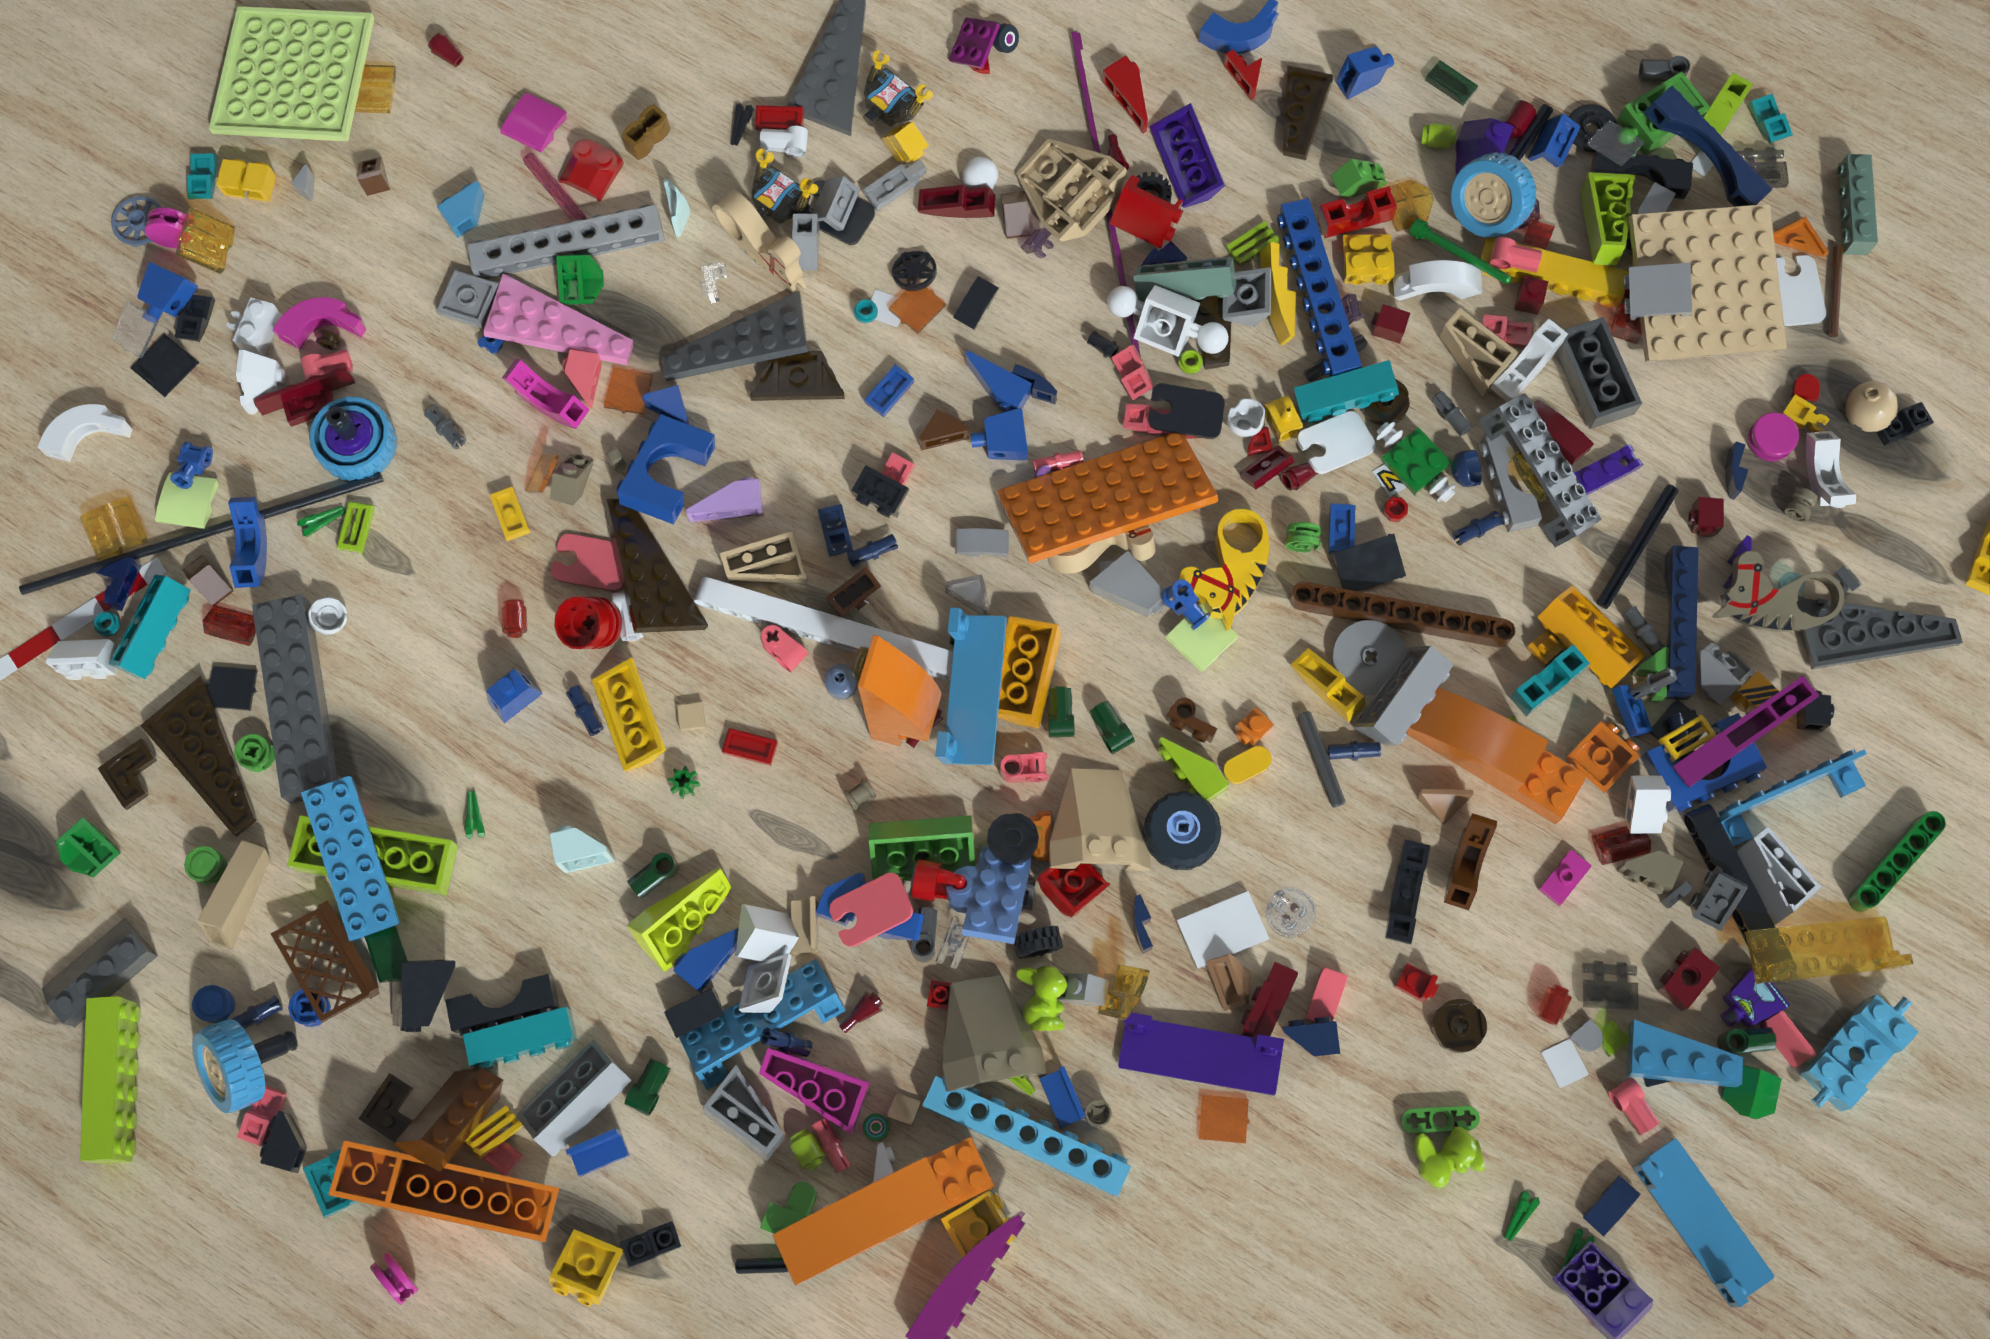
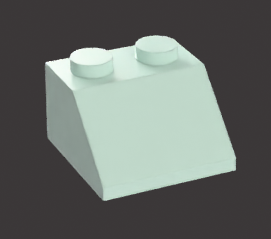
M563 826L557 828L556 832L550 833L555 864L564 873L615 862V856L606 846L577 828Z

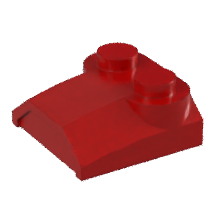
M581 139L574 144L572 148L573 155L567 163L559 182L569 185L601 202L624 162L612 150L591 140Z
M1080 863L1075 869L1049 867L1037 878L1040 889L1063 915L1071 918L1079 914L1085 906L1110 886V883L1106 882L1091 864Z

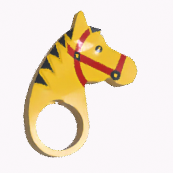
M1248 509L1232 510L1220 520L1215 534V547L1220 568H1209L1203 572L1196 567H1186L1182 569L1178 580L1183 579L1191 584L1193 592L1199 598L1198 602L1205 606L1211 618L1221 619L1227 631L1231 628L1234 615L1247 605L1257 589L1269 555L1267 526L1257 513ZM1233 523L1249 525L1256 531L1259 544L1251 552L1242 553L1241 550L1234 549L1225 541L1223 536L1224 528Z

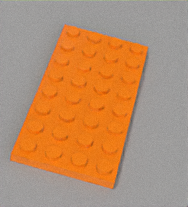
M1177 433L1168 434L996 490L998 499L1029 564L1218 502V494L1186 437Z

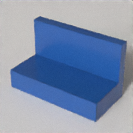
M1564 113L1547 120L1528 160L1534 161L1543 157L1556 168L1562 166L1580 126Z
M1064 1066L1060 1067L1056 1072L1039 1078L1060 1129L1085 1118V1113Z
M616 1128L566 1149L567 1155L572 1157L579 1177L630 1156L622 1132Z

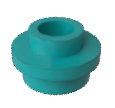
M868 299L859 301L854 307V316L861 323H870L878 315L876 304ZM868 310L870 313L863 315L862 311Z
M112 612L99 613L94 619V629L102 636H111L120 627L118 616ZM111 621L110 626L105 628V623Z

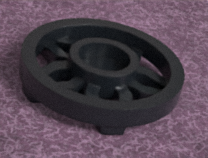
M904 252L892 267V276L895 283L907 291H918L928 287L937 275L936 262L928 252ZM929 262L932 264L933 269L927 267ZM898 278H906L907 284L901 282ZM920 279H926L924 282L918 284Z

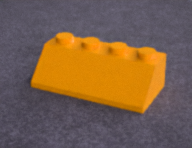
M1574 585L1557 596L1537 617L1541 621L1542 626L1547 631L1553 632L1566 649L1574 644L1590 662L1588 667L1596 674L1598 680L1610 688H1613L1646 656L1628 636Z
M1009 616L1005 634L998 718L1015 725L1040 729L1062 637L1058 624Z

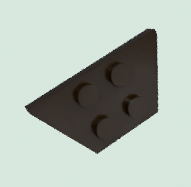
M809 351L768 360L767 367L763 369L759 376L758 384L750 393L751 401L845 399L844 391L841 389L822 351Z

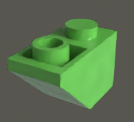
M1357 159L1349 160L1331 174L1341 196L1356 197L1387 184L1384 177L1385 172L1378 163Z

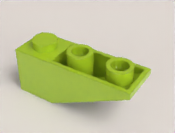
M1733 72L1704 116V119L1720 135H1722L1753 86V83Z
M1163 737L1159 739V748L1157 749L1159 755L1165 762L1169 760L1174 767L1172 771L1175 777L1180 782L1184 781L1188 786L1187 792L1198 794L1210 802L1228 789V781L1213 762Z

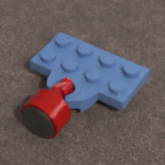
M982 846L977 866L962 867L953 873L941 869V863L919 859L914 865L910 895H912V898L935 902L936 898L948 900L950 908L956 912L966 914L962 929V935L1014 944L1032 857L1024 863L1016 865L1004 864L992 855L989 847Z

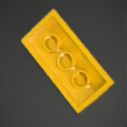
M629 658L592 679L623 771L627 772L655 761L666 751L634 659Z

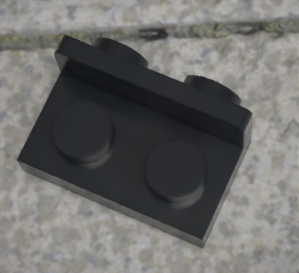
M865 465L851 491L856 496L855 500L866 507L871 504L877 507L876 512L887 518L891 515L897 518L899 515L898 510L910 489Z

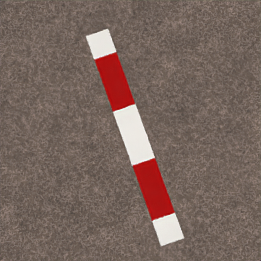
M157 557L0 658V681L56 645L58 641L64 640L93 621L99 613L107 612L150 584L155 574L164 575L167 573Z

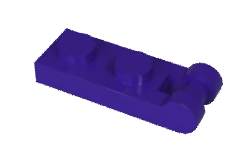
M1631 444L1574 472L1580 484L1585 488L1587 495L1635 472L1644 465L1640 458L1637 459L1633 453L1635 450ZM1623 458H1625V460L1628 463V465L1624 467L1619 461Z

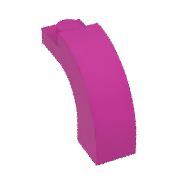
M319 297L302 301L287 310L274 326L273 332L279 340L300 350L309 335L316 329L324 326H337L361 338L366 329L361 323L362 319L350 312L343 301Z
M515 359L502 376V379L515 390L514 392L539 412L564 426L576 429L590 410L573 394L562 392L548 384L520 359Z

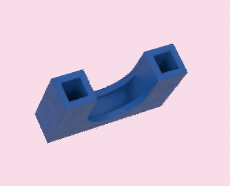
M660 414L657 421L652 422L646 441L640 443L638 455L635 461L631 460L629 463L627 475L624 480L621 479L619 481L616 493H618L620 505L674 525L684 507L683 492L654 481L648 472L655 462L672 456L706 466L715 449V434Z
M1739 713L1714 723L1711 728L1718 735L1741 719ZM1752 743L1723 763V769L1718 778L1712 780L1701 779L1688 788L1672 768L1680 760L1677 759L1672 762L1670 759L1671 755L1664 750V745L1648 750L1641 756L1649 775L1662 776L1666 785L1670 786L1671 799L1666 802L1668 812L1677 809L1678 813L1693 807L1692 802L1699 799L1701 803H1704L1716 797L1714 793L1723 790L1724 793L1730 792L1738 788L1737 783L1746 780L1747 784L1756 781L1762 777L1760 773L1767 769L1755 743Z

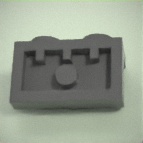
M1716 866L1713 872L1708 871L1703 880L1704 886L1700 893L1696 892L1693 895L1689 906H1691L1694 918L1722 931L1748 889V886L1724 873L1721 867Z

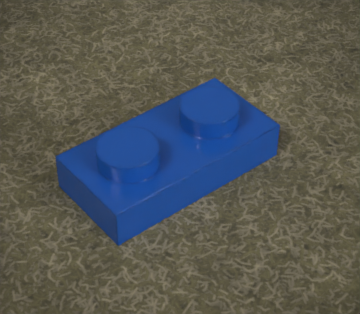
M895 364L864 399L865 404L884 418L912 386L914 378Z
M1330 504L1328 554L1355 546L1356 505Z
M1622 685L1612 689L1615 702L1619 707L1629 737L1646 735L1653 732L1642 700L1633 698L1638 692L1631 696L1629 692L1630 685Z

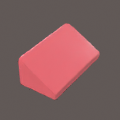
M1784 1011L1770 1016L1760 1024L1761 1028L1772 1027L1776 1034V1047L1792 1067H1797L1817 1055Z

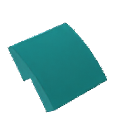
M341 1149L329 1154V1157L303 1168L323 1218L331 1216L358 1202L329 1195Z

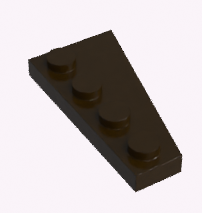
M1287 65L1283 156L1302 160L1307 159L1333 82L1332 74Z
M1207 296L1200 300L1189 298L1200 303L1194 320L1196 324L1203 326L1206 323L1216 322L1224 326L1228 333V343L1222 351L1210 354L1201 349L1205 370L1229 366L1231 322L1223 319V298L1217 296Z

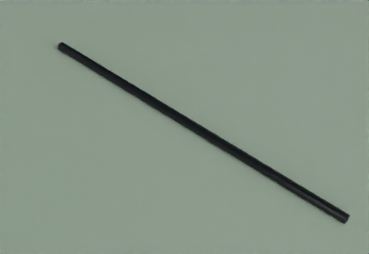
M377 473L364 479L348 482L259 510V513L264 515V519L382 483L384 479L381 473ZM232 519L204 529L195 530L20 585L19 590L22 595L232 530L234 529Z

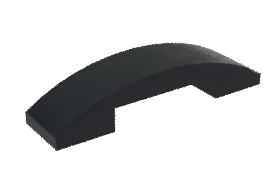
M1404 840L1389 906L1385 933L1386 939L1412 944L1416 924L1415 916L1430 845Z

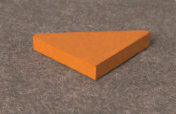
M1806 216L1773 232L1775 244L1825 257L1829 253Z

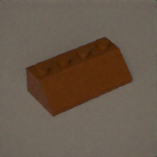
M481 1067L455 1071L395 1141L394 1147L441 1172L500 1099L504 1080Z

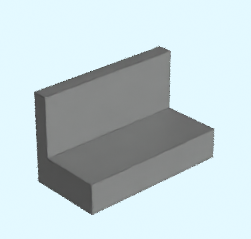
M844 176L826 179L812 214H817L818 221H825L835 230H843L860 192V188Z

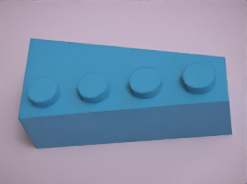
M1637 1020L1629 1023L1627 1077L1725 1087H1738L1742 1084L1743 1057Z

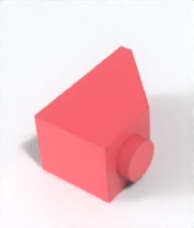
M570 349L568 358L565 357L563 361V372H565L569 382L585 405L592 408L602 361L599 354Z

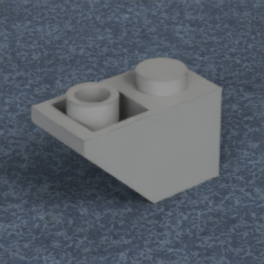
M793 214L792 240L801 252L799 265L802 271H818L820 226L817 214Z
M1062 973L1066 978L1068 986L1065 992L1057 998L1059 1001L1085 1006H1106L1109 980L1091 974Z

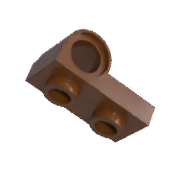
M1178 699L1167 713L1166 721L1176 730L1182 731L1184 729L1192 733L1191 736L1200 742L1205 743L1208 741L1211 743L1218 728L1194 717L1196 706L1191 699ZM1185 707L1190 711V715L1186 717L1180 716L1177 713V709Z

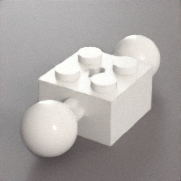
M1156 285L1146 298L1145 303L1139 301L1135 291L1127 286L1116 287L1108 295L1107 305L1110 312L1115 316L1128 317L1132 314L1140 316L1134 339L1178 357L1187 344L1189 336L1197 339L1199 347L1204 352L1210 354L1222 351L1228 343L1227 330L1221 324L1210 322L1201 326L1194 323L1200 305L1199 302Z

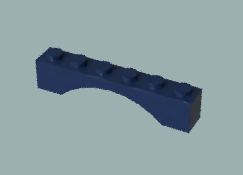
M1673 86L1668 88L1643 112L1659 130L1671 132L1685 138L1706 154L1721 177L1726 199L1734 207L1757 205L1773 190L1750 164L1733 149L1732 145L1727 143L1716 129L1700 115L1699 111Z
M1673 545L1665 554V582L1669 605L1668 668L1674 669L1677 676L1675 682L1667 685L1666 699L1688 700L1695 693L1699 547Z

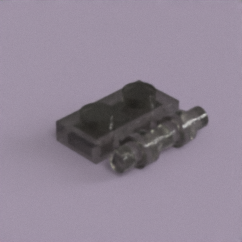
M1766 147L1765 150L1744 148L1742 151H1736L1771 188H1785L1789 184L1786 161L1777 162L1776 160L1784 158L1783 149ZM1763 159H1764V161H1765V162H1755V160H1763Z
M1595 960L1593 963L1583 962L1582 972L1593 974V980L1583 981V1007L1620 1010L1639 1009L1638 983L1628 982V976L1637 975V966L1627 965L1626 962H1617V964H1603V961ZM1604 974L1616 975L1617 981H1604Z

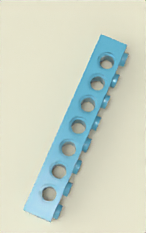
M935 1076L923 1102V1108L1118 1197L1131 1168L1130 1165L1126 1164L1128 1159L1116 1153L1108 1156L1102 1153L1103 1148L1092 1142H1088L1087 1145L1077 1141L1079 1138L1077 1135L1064 1130L1063 1134L1053 1130V1124L1042 1119L1038 1123L1028 1119L1030 1114L1021 1109L1015 1108L1013 1112L1004 1108L1005 1102L991 1097L989 1101L981 1097L982 1092L973 1087L946 1092L943 1076L942 1078ZM954 1093L962 1097L961 1105L955 1108L947 1104L948 1097ZM978 1104L983 1105L987 1110L986 1115L981 1119H976L971 1114L972 1108ZM999 1116H1007L1010 1119L1011 1125L1008 1129L1000 1130L996 1127L995 1121ZM1031 1127L1035 1131L1034 1139L1031 1141L1022 1140L1019 1135L1021 1129ZM1049 1138H1054L1059 1142L1060 1147L1054 1153H1050L1044 1148V1142ZM1074 1149L1080 1150L1084 1155V1160L1080 1164H1073L1068 1158L1070 1151ZM1101 1160L1108 1165V1172L1105 1175L1100 1176L1094 1172L1093 1164L1096 1161Z

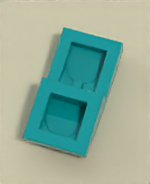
M1773 93L1748 103L1757 126L1769 144L1793 135L1786 114H1780Z
M214 153L190 154V175H187V199L213 198L217 173V155Z

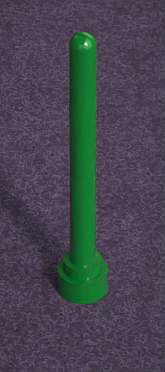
M1417 218L1410 227L1409 235L1418 240L1426 238L1502 283L1508 284L1511 282L1509 274L1433 232L1431 227L1428 226V222L1421 218Z

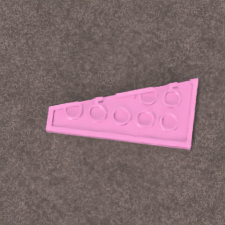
M505 274L502 275L484 328L485 337L569 353L570 349L599 354L601 360L628 365L633 349L632 339Z

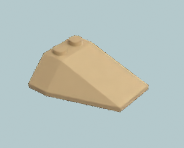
M1048 138L1019 169L1016 175L1044 228L1059 241L1063 242L1086 236L1118 202L1127 170L1111 156Z
M1070 769L1048 843L1050 868L1075 869L1080 863L1124 865L1125 870L1129 871L1151 870L1150 853L1144 840V830L1121 770Z

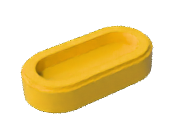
M1255 746L1231 758L1226 762L1223 769L1225 779L1231 784H1241L1266 771L1272 761L1271 753L1265 747Z

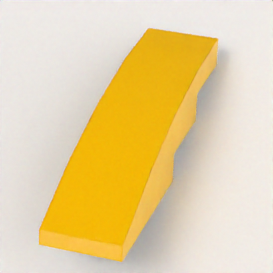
M1270 242L1260 251L1261 268H1271V314L1269 317L1279 344L1285 345L1295 337L1296 292L1287 290L1288 268L1279 266V244Z
M1990 517L1980 539L1965 583L1966 586L1990 595Z

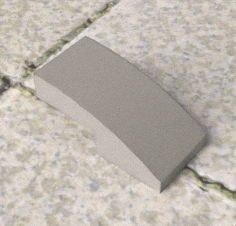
M984 528L956 529L955 554L979 557L981 554L1006 557L1009 554V531Z

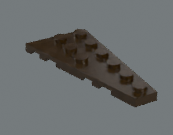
M606 499L604 507L634 633L706 630L708 627L706 620L639 512L620 505L619 499Z
M199 676L140 726L230 832L238 837L257 819L205 679Z

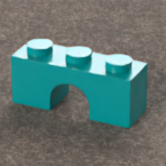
M1573 644L1539 674L1532 676L1518 687L1509 698L1527 717L1580 675L1590 665V662Z

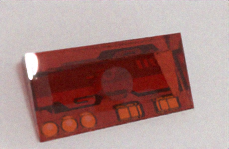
M214 605L202 620L204 633L210 636L250 646L256 635L254 616Z
M1627 826L1592 835V840L1602 865L1641 856L1651 851V839L1648 834L1630 833Z

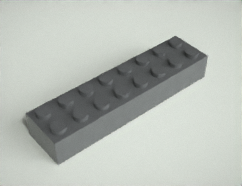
M302 594L252 605L280 794L290 804L303 801L301 792L338 780L315 630L310 626L308 619V610L311 607V603Z

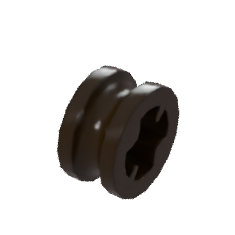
M320 330L319 334L321 337L316 339V343L328 350L336 351L338 347L336 343H340L341 338L331 331Z

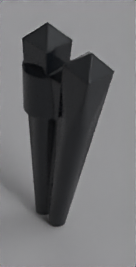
M741 103L736 104L731 145L738 146L746 126L753 115L754 108L752 104L746 105L745 110Z

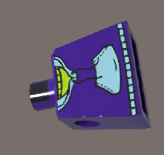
M1757 964L1749 968L1723 996V1000L1729 1008L1721 1013L1720 1017L1729 1027H1732L1739 1020L1745 1027H1749L1788 1008L1790 1004Z

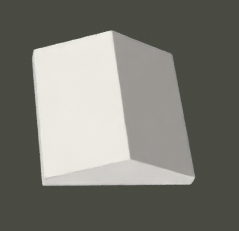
M786 953L748 967L739 1005L741 1012L771 1013L783 998L792 955Z

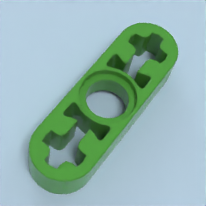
M1471 1106L1413 1108L1402 1114L1400 1123L1403 1130L1410 1134L1452 1132L1454 1129L1452 1127L1453 1116L1450 1111H1454V1117H1460L1464 1115V1111H1467L1468 1116H1473V1121L1469 1122V1126H1466L1465 1121H1456L1454 1124L1456 1127L1460 1126L1470 1131L1478 1126L1480 1116L1478 1111ZM1436 1112H1441L1447 1117L1445 1127L1440 1128L1433 1123V1116ZM1424 1113H1428L1427 1124L1430 1129L1425 1128L1426 1123L1417 1124L1416 1129L1412 1128V1124H1407V1119L1411 1118V1114H1414L1416 1119L1425 1118Z

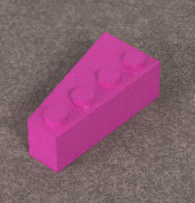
M773 1047L767 1048L759 1071L760 1075L787 1093H790L850 1135L854 1133L871 1084L870 1081L790 1053L782 1052Z

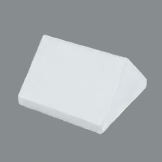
M743 904L741 906L735 957L765 962L777 956L790 953L799 936L788 913Z

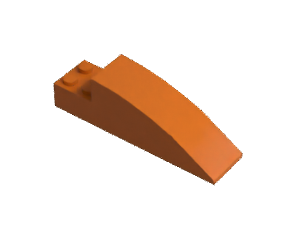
M873 635L858 683L871 739L896 746H901L902 739L907 740L908 737L928 742L942 695L938 685L913 659L881 637Z
M1437 688L1434 699L1423 707L1420 719L1415 724H1411L1406 731L1407 735L1552 823L1557 824L1564 817L1588 775L1546 751L1545 747L1549 740L1475 702Z
M969 1137L928 1158L924 1157L776 1232L772 1236L796 1286L995 1186L972 1138Z
M344 1140L329 1195L546 1242L559 1188L449 1163L439 1172L411 1155Z

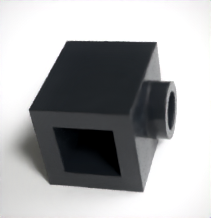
M1816 691L1819 697L1797 712V729L1823 731L1831 725V719L1835 711L1834 704H1831V695H1822L1821 691Z

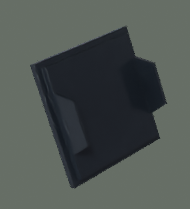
M164 334L130 369L163 397H166L199 362Z

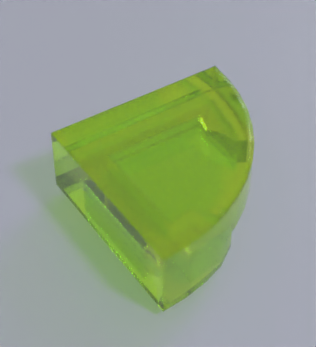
M1612 1019L1604 1025L1602 1047L1605 1054L1610 1057L1629 1038Z

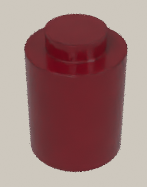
M1523 100L1516 101L1504 119V123L1514 126L1510 138H1520L1535 117L1536 109L1530 103Z

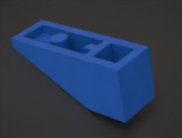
M969 350L966 352L967 366L996 406H998L999 410L1004 413L1024 407L1032 393V383Z
M739 928L689 950L687 954L682 953L675 961L674 965L676 967L673 971L701 993L736 951Z

